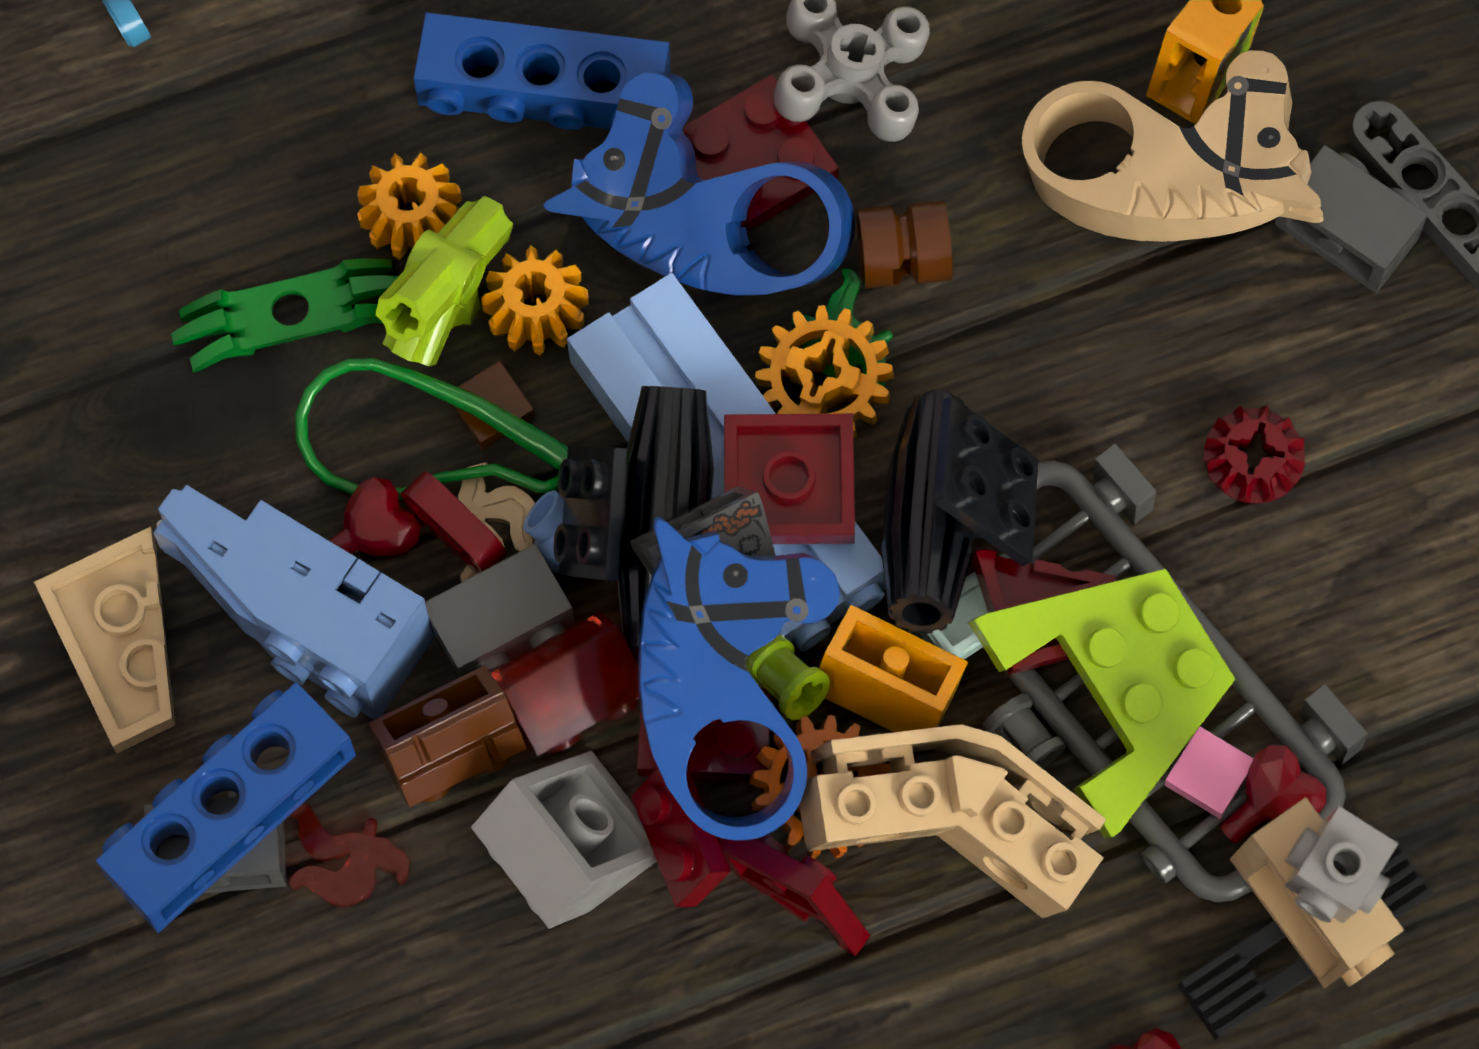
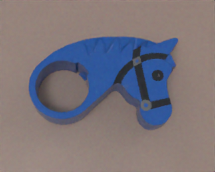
M645 72L630 79L621 91L614 121L606 140L599 147L589 152L584 159H574L572 187L547 200L543 205L550 212L583 217L590 228L611 247L633 261L663 276H667L672 272L679 283L702 290L730 295H766L818 282L832 274L843 263L851 249L855 234V214L848 193L832 174L814 164L800 161L771 163L709 180L701 179L697 172L694 148L689 138L683 132V127L693 109L692 91L684 78L668 72ZM778 176L793 177L809 185L823 201L829 219V235L822 254L812 266L797 274L778 271L764 263L754 250L748 251L746 246L751 244L746 227L741 228V221L746 220L749 205L756 192L765 183Z
M657 516L654 518L653 528L661 559L652 575L644 601L638 659L640 707L649 747L667 788L687 816L697 826L714 836L729 840L759 838L782 826L798 808L805 792L807 764L799 740L747 670L746 659L752 652L775 639L786 622L815 623L829 616L839 602V584L835 573L813 555L806 553L777 556L746 555L732 545L720 541L716 531L684 538L666 520ZM720 718L723 723L734 720H746L762 724L774 731L785 745L788 756V772L784 786L772 803L755 814L743 817H726L715 814L699 804L688 789L686 771L689 756L696 744L694 736L704 726Z

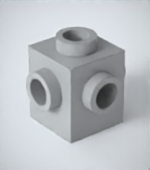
M1338 806L1325 819L1317 833L1307 827L1293 846L1285 862L1295 869L1286 882L1285 887L1298 895L1295 902L1301 909L1324 922H1331L1335 918L1344 923L1358 909L1369 914L1390 879L1380 873L1398 843Z

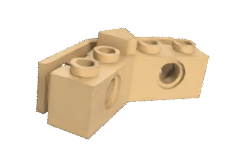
M961 724L830 740L811 751L812 764L822 763L824 775L815 776L806 782L805 792L799 804L806 852L937 835L1041 918L1068 910L1104 858L1081 839L1084 835L1100 830L1107 819L1000 735ZM938 750L955 756L945 760L915 764L913 752ZM890 762L891 773L853 778L852 771L848 772L847 767Z

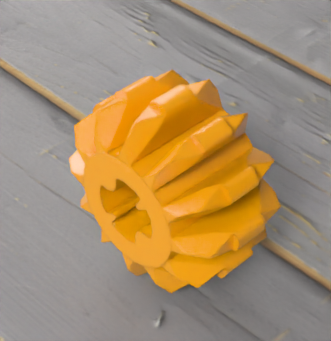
M421 152L413 160L412 165H404L403 159L394 153L391 158L392 169L390 171L372 165V169L369 172L372 184L360 186L357 193L359 203L364 206L357 213L361 228L371 230L369 234L371 244L376 249L391 243L392 254L398 260L406 254L408 247H414L419 237L426 230L438 233L459 210L456 205L462 200L459 185L448 183L450 180L448 168L442 163L428 169L427 157ZM413 202V210L406 211L408 210L407 203Z
M532 245L526 250V261L519 262L515 257L506 253L502 259L505 272L489 271L486 283L487 288L491 292L484 294L481 299L483 312L492 315L489 320L490 331L495 336L508 333V346L514 352L529 340L532 341L534 353L540 356L545 349L544 340L550 338L557 345L565 348L568 338L566 328L582 329L585 320L584 314L580 309L589 304L588 290L579 286L582 280L580 269L576 264L562 268V254L557 249L550 253L544 261L539 260L537 249ZM537 295L546 297V302L541 303L540 299L537 298V305L535 306L526 305L524 302L525 299L529 298L534 303V296Z

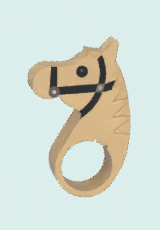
M1251 50L1238 55L1231 62L1226 72L1227 94L1212 102L1199 121L1191 128H1183L1176 125L1122 89L1098 81L1074 82L1053 90L1035 105L1024 125L1022 134L1023 153L1035 190L1042 201L1076 225L1106 236L1138 241H1181L1210 238L1244 231L1269 222L1278 216L1311 223H1319L1324 220L1323 212L1320 209L1321 200L1307 185L1311 175L1308 151L1299 149L1295 138L1288 131L1292 97L1287 71L1284 64L1274 54L1269 52ZM1092 121L1111 123L1124 129L1133 137L1130 148L1132 156L1127 154L1124 160L1116 167L1119 171L1116 174L1110 171L1094 179L1071 180L1054 174L1044 166L1045 155L1052 142L1065 130L1081 123Z

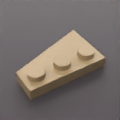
M146 528L35 581L36 588L116 754L175 726L156 544L152 528Z

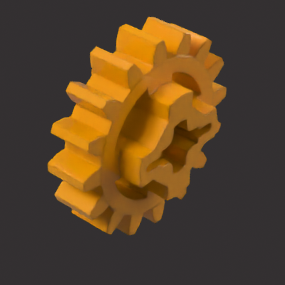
M825 305L818 306L816 320L807 322L805 317L799 311L793 313L795 325L793 330L788 332L777 325L772 329L778 346L776 348L761 346L759 350L761 360L769 365L770 368L755 372L757 384L762 387L772 388L766 391L763 397L772 409L780 407L777 414L853 413V439L857 438L854 422L861 418L866 423L874 425L878 420L871 406L872 403L889 404L890 401L889 390L879 385V382L894 379L893 367L887 363H877L889 354L885 340L869 343L874 334L873 324L867 320L856 329L853 328L852 314L849 309L844 308L839 314L837 321L829 320ZM822 338L820 342L805 349L798 348L810 340ZM850 345L863 357L867 366V375L861 373L859 368L849 365L847 359ZM833 359L837 379L827 377L823 385H819L817 389L812 372H823L826 365H830ZM783 376L789 377L790 382L801 386L802 392L800 394L801 401L799 406L789 398L784 390ZM847 401L851 403L839 411L827 413L829 408Z

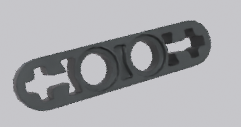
M1374 101L1362 106L1355 114L1349 133V143L1353 152L1379 182L1388 188L1394 187L1404 190L1418 202L1420 209L1428 214L1422 230L1475 289L1479 291V247L1474 254L1469 253L1479 244V195L1402 110L1394 104L1384 101ZM1369 123L1376 129L1382 128L1385 125L1390 128L1387 141L1381 136L1370 140L1366 136ZM1404 146L1408 147L1407 149L1401 152ZM1392 150H1394L1399 155L1396 157L1394 162L1390 164L1388 162ZM1413 164L1426 166L1434 174L1436 183L1426 190L1413 189L1404 182L1401 171ZM1451 209L1467 211L1475 220L1476 229L1467 235L1453 234L1444 226L1442 215Z

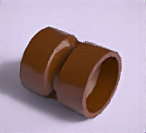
M945 201L909 204L904 214H898L892 206L856 209L858 253L864 289L898 286L905 275H910L916 284L952 280V247Z

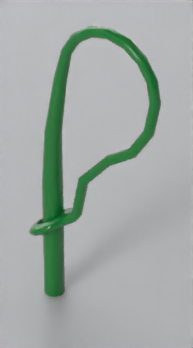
M348 358L323 369L304 389L295 413L296 443L307 467L326 485L350 495L353 494L358 484L333 475L316 458L308 440L307 419L316 394L331 379L349 371H375L412 385L474 415L558 471L562 461L567 459L568 446L487 399L416 370L376 358ZM496 463L445 471L433 475L442 484L495 476L537 493L558 490V476L547 481H541ZM406 487L395 488L398 492L399 500H403L401 492Z

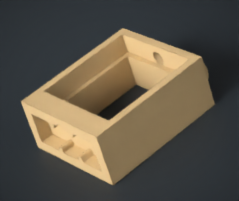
M1305 797L1254 833L1230 858V861L1324 989L1340 977L1350 987L1395 954L1388 945V942L1404 931V929L1381 898L1369 914L1358 909L1344 923L1335 918L1331 922L1321 921L1305 912L1296 904L1295 899L1298 895L1285 887L1295 868L1286 863L1285 860L1307 827L1317 833L1324 822Z

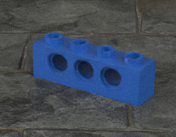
M426 12L414 83L418 104L427 106L430 110L439 114L457 115L462 111L485 113L495 120L508 123L519 122L525 118L548 121L551 125L564 130H579L584 126L610 130L620 94L625 84L630 79L645 72L670 73L669 42ZM480 66H488L495 69L491 75L484 78H475L468 75L471 70ZM538 74H550L556 77L550 84L542 86L529 82L532 77ZM600 81H608L617 85L615 89L607 93H596L589 89L593 84Z
M297 682L284 693L281 690H277L264 698L253 711L252 718L254 720L235 737L232 734H227L217 740L202 758L204 764L185 781L179 778L165 786L153 800L152 806L154 809L135 826L132 823H127L118 828L103 844L102 851L104 853L95 860L110 883L157 933L163 930L356 756L351 739L347 733ZM282 747L289 751L288 759L277 769L264 770L256 766L258 757L268 748ZM233 791L240 795L236 807L226 814L215 815L207 811L208 802L219 792ZM174 835H182L189 838L188 848L180 857L172 860H164L157 857L158 847L166 838Z

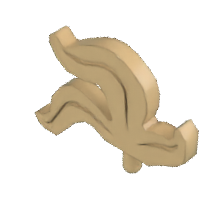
M484 462L470 467L487 465V463ZM484 477L462 480L458 499L492 531L503 546L502 538L486 522H499L510 526L511 540L516 553L533 545L535 539L523 530L526 516L535 504L527 493L516 486H502L490 493H486ZM466 566L460 578L464 582L477 574Z

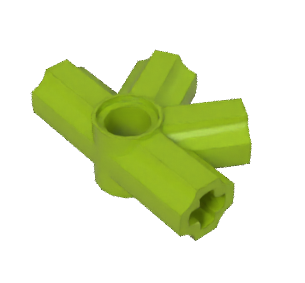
M486 196L475 202L466 201L438 233L426 230L419 237L408 257L404 271L378 300L375 315L383 322L387 332L382 344L387 346L392 353L411 362L421 363L429 367L434 366L438 362L451 329L462 324L471 325L481 308L477 288L483 278L486 266L510 239L513 223L505 215L502 204Z

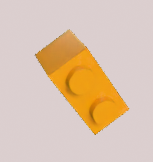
M850 605L824 653L819 668L830 679L829 691L825 699L892 732L936 728L940 725L954 697L968 661Z

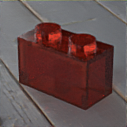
M600 611L491 673L508 700L523 741L537 756L545 752L557 753L569 748L580 739L581 731L600 720L612 721L625 716L636 707V700L640 698L638 666L618 626Z

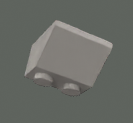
M592 750L512 779L471 826L472 830L486 846L492 859L502 867L526 898L529 907L539 915L549 929L590 912L657 862L638 817L635 805Z

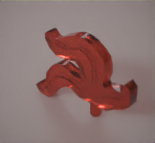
M309 804L300 805L289 815L299 821V838L306 852L314 860L328 861L351 854L344 866L337 872L309 865L299 869L290 877L289 885L293 890L306 886L325 902L337 907H348L370 897L375 888V869L378 867L383 871L397 873L396 880L400 886L407 882L411 865L410 860L404 852L395 847L388 839L375 836L378 824L374 818H368L365 821L362 834L349 832L339 836H332L322 828Z

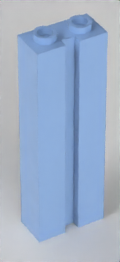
M671 272L630 298L631 305L613 316L608 312L568 337L569 359L572 366L627 442L629 441L641 386L706 390L714 464L713 499L724 493V414L776 413ZM856 522L854 544H773L776 556L806 553L817 557L835 573L839 584V602L829 616L815 623L789 621L783 625L779 635L786 637L793 643L794 648L798 647L800 651L809 650L823 641L832 631L830 625L845 616L850 605L868 612L885 596L883 592L886 587L882 557Z

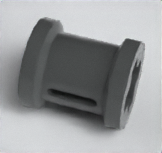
M1020 694L989 715L982 724V730L1002 736L1044 769L1060 756L1066 745L1060 736L1051 737L1032 712L1033 701L1028 694Z

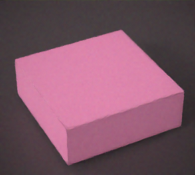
M1199 727L1169 773L1164 785L1221 819L1247 778L1253 758L1204 728Z

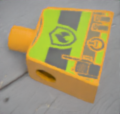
M1190 0L1166 30L1146 96L1196 124L1208 106L1217 100L1227 85L1226 72L1231 62L1238 55L1250 49L1264 8L1262 0ZM1194 52L1207 59L1202 66L1196 62Z

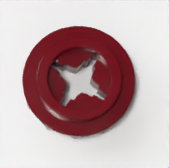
M1240 405L1236 410L1223 418L1218 417L1210 430L1204 445L1203 457L1205 468L1215 486L1229 497L1245 503L1271 502L1287 494L1300 479L1305 466L1304 438H1301L1294 429L1290 417L1283 418L1271 412L1267 405L1259 409H1245ZM1258 433L1262 434L1261 440L1264 441L1263 451L1272 454L1273 458L1263 457L1259 466H1255L1252 475L1247 473L1249 468L1247 453L1238 450V446L1248 447L1251 440L1255 439Z

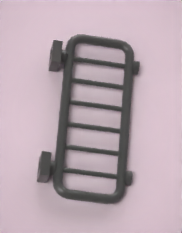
M1113 444L1095 458L1093 479L1096 483L1094 485L1069 464L1055 460L1038 462L1037 489L1043 486L1059 487L1081 511L1033 547L1032 562L1035 559H1040L1090 520L1122 557L1103 573L1114 575L1117 578L1129 568L1137 576L1165 569L1118 515L1122 511L1135 525L1154 510L1156 490L1116 444ZM1173 579L1235 677V681L1231 685L1247 702L1210 731V733L1222 739L1256 712L1282 744L1288 746L1298 757L1299 763L1307 773L1317 777L1326 787V805L1318 813L1322 820L1325 821L1338 806L1343 808L1346 799L1344 780L1327 754L1331 752L1343 765L1362 749L1368 733L1325 684L1305 699L1300 714L1305 723L1300 725ZM1034 668L1008 675L1006 670L1003 671L1022 694H1028L1033 701L1032 706L1057 736H1060L1068 749L1091 776L1113 762L1104 752L1108 746L1119 738L1113 727L1094 740L1062 702L1085 684L1078 673L1057 690L1053 691ZM1179 756L1173 761L1129 819L1150 844L1140 855L1149 870L1163 884L1177 876L1185 887L1200 898L1213 902L1234 901L1252 891L1236 869L1226 876L1212 875L1199 864L1188 849L1247 801L1246 786L1235 795L1221 819L1210 814L1183 837L1178 839L1146 799L1165 784V780L1180 758Z

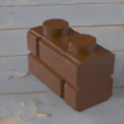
M485 665L367 723L386 769L409 808L420 802L440 800L450 792L452 786L478 773L498 771L508 763L510 757L527 749L519 728L515 723L508 700Z

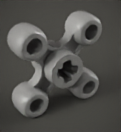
M791 0L786 13L787 29L798 41L813 44L820 54V61L813 66L794 65L781 73L773 94L774 106L778 113L790 121L803 122L811 119L818 112L821 103L828 96L841 103L854 104L861 102L867 111L868 126L876 137L890 142L904 139L912 131L918 117V100L908 88L890 83L884 74V67L892 61L896 63L914 61L923 53L930 34L929 22L925 15L915 8L902 6L893 9L885 17L882 26L874 31L872 28L862 24L843 26L837 17L835 0Z

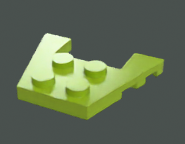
M1166 569L983 614L968 622L999 672L1009 669L1056 638L1115 730L1127 752L1073 788L1081 800L1107 819L1099 830L1104 838H1112L1123 829L1235 681V677Z

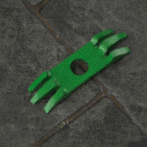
M349 259L342 260L334 268L233 292L220 289L189 303L179 310L181 321L191 322L171 333L173 345H180L213 335L228 334L204 347L190 358L194 373L226 358L253 355L256 349L340 329L346 333L367 324L383 323L375 315L378 304L355 303L382 295L399 276L383 275L394 272L391 260ZM294 294L301 296L309 305L307 316L298 324L283 325L273 317L274 304L285 295Z

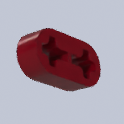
M424 471L401 492L404 502L411 511L476 574L500 563L508 555L506 549L492 531L430 473Z

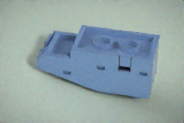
M185 485L182 491L172 489L158 508L162 520L157 522V528L153 534L159 547L164 553L184 564L242 631L254 638L274 658L271 662L274 669L299 685H303L306 679H309L327 690L324 695L325 699L338 710L351 717L356 718L360 712L374 720L382 716L434 639L423 597L385 574H380V571L360 559L357 560L355 556L262 500L259 501L245 521Z

